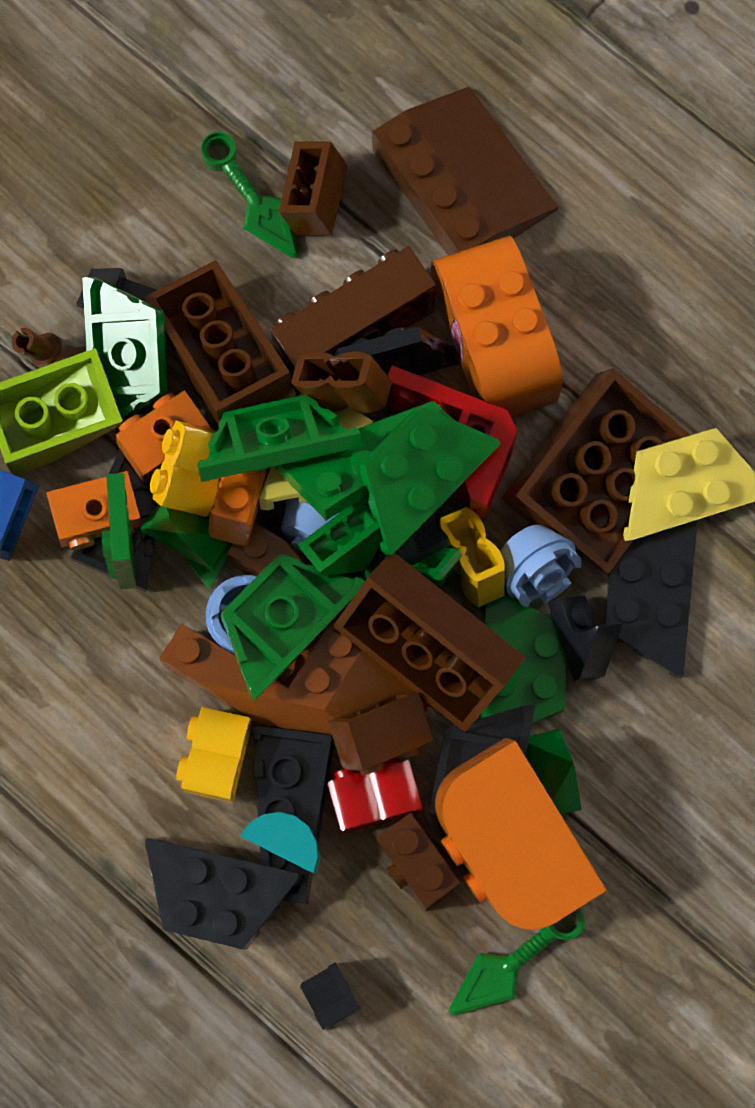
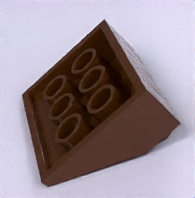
M469 86L405 110L372 131L373 152L448 255L506 236H511L514 239L558 210L557 204Z
M614 368L599 372L593 377L501 499L532 525H544L575 544V552L578 556L603 573L609 574L634 541H625L623 534L624 527H628L632 503L628 502L631 486L635 482L634 465L636 452L686 437L690 434Z

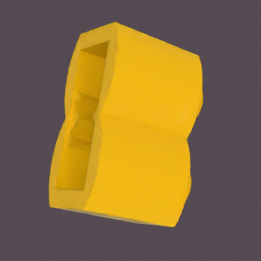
M176 420L173 428L166 431L162 442V452L165 454V459L161 468L154 471L150 482L153 500L160 506L204 517L208 516L215 499L219 478L201 482L197 465L200 460L207 459L210 453L208 443L212 435L217 432L216 430Z
M468 507L440 519V527L446 533L451 543L446 548H459L462 554L454 572L460 575V585L467 599L475 606L480 607L505 596L504 560L499 549L486 539L485 527L480 517Z
M201 707L199 716L192 715L187 730V740L192 741V746L188 757H181L176 774V780L182 782L181 789L184 793L233 804L251 735V725H253L251 718Z

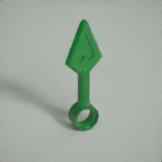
M222 131L208 134L201 143L202 160L209 169L216 172L224 171L248 203L243 229L289 257L297 258L299 251L295 234L279 214L282 198L260 195L256 191V188L236 163V144L229 134ZM215 143H223L229 147L230 153L223 160H214L208 155L209 147Z
M581 908L573 911L577 916L578 923L574 931L570 933H561L552 924L539 930V933L534 934L530 940L528 939L526 943H523L514 953L508 956L479 953L449 1008L450 1014L458 1015L515 999L518 970L522 965H525L527 961L529 962L539 951H542L543 948H546L547 945H550L556 939L571 940L583 931L585 918Z

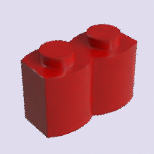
M394 757L384 762V769L362 775L361 772L359 773V770L343 769L334 773L335 780L327 783L341 835L382 823L396 821L404 818L409 813L412 815L422 813L423 808L409 760L400 762Z

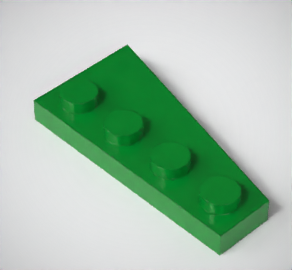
M434 401L418 406L454 420ZM415 408L358 428L362 441V447L314 457L304 462L275 466L276 470L327 521L369 494L367 487L363 484L358 465Z

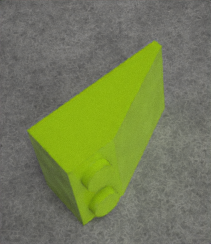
M96 348L0 382V449L5 464L15 476L50 464L123 423Z

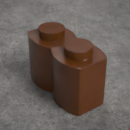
M355 351L342 353L335 357L325 352H310L298 357L291 381L302 395H308L317 401L321 408L329 409L332 412L341 411L348 407L365 413L379 411L386 407L392 385L390 378L372 356Z

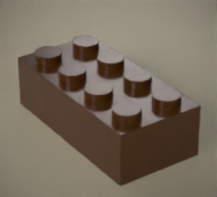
M410 246L401 251L394 249L387 252L378 260V265L366 272L358 270L344 280L343 286L331 293L329 291L319 293L310 300L308 307L296 314L293 311L288 312L274 323L275 327L270 329L273 347L289 370L291 378L293 377L298 357L310 352H325L333 355L338 348L345 347L352 340L359 338L370 340L385 336L388 331L395 328H409L435 311L436 284Z
M216 260L145 296L147 303L164 311L165 341L217 425L226 411L297 396L294 385L291 383L292 378L289 370Z
M396 553L387 555L371 573L333 625L335 629L411 690L419 692L421 698L464 732L468 730L526 658Z

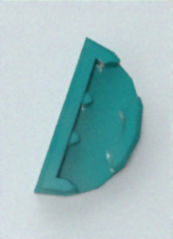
M282 812L263 814L249 822L239 835L315 875L317 873L321 859L318 841L312 829L296 816Z

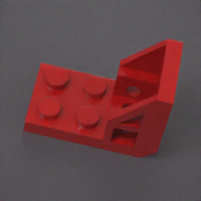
M392 365L388 374L392 385L386 406L391 407L392 413L396 415L434 401L455 421L492 436L501 443L457 488L463 508L468 507L480 517L484 525L512 457L517 429L508 410Z

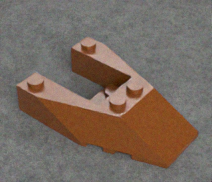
M255 522L248 545L233 544L227 553L231 565L247 575L258 576L279 553L297 558L303 564L313 565L299 550ZM343 611L256 701L249 695L235 655L183 623L159 657L165 668L241 715L251 718L259 726L332 735L328 723L329 720L396 692H414L333 627ZM421 698L426 713L430 704Z

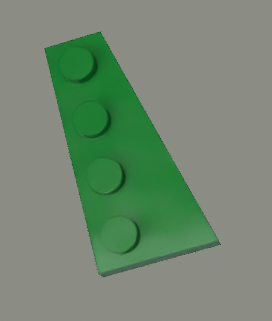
M124 473L106 474L110 530L102 531L103 555L110 579L117 578L120 589L136 588L134 547L129 509L126 506L127 493Z

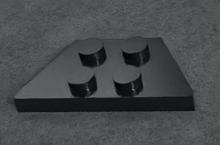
M418 326L410 329L405 327L395 328L388 331L385 336L370 340L366 338L355 339L347 343L345 347L338 348L333 354L335 357L346 352L366 353L372 356L387 376L392 365L413 374L422 375L459 364V359L453 346Z
M691 521L633 541L608 575L604 625L622 623L617 641L624 642L647 660L649 658L665 668L675 678H682L684 676L697 521Z
M525 705L476 719L466 732L456 725L445 728L429 810L434 816L437 817L435 800L438 788L443 779L458 766L503 740L505 737L515 740L526 757L535 709L534 705Z
M146 838L145 841L163 930L238 949H248L260 934V929L265 922L272 919L280 909V903L294 886H298L303 877L302 873L153 838Z

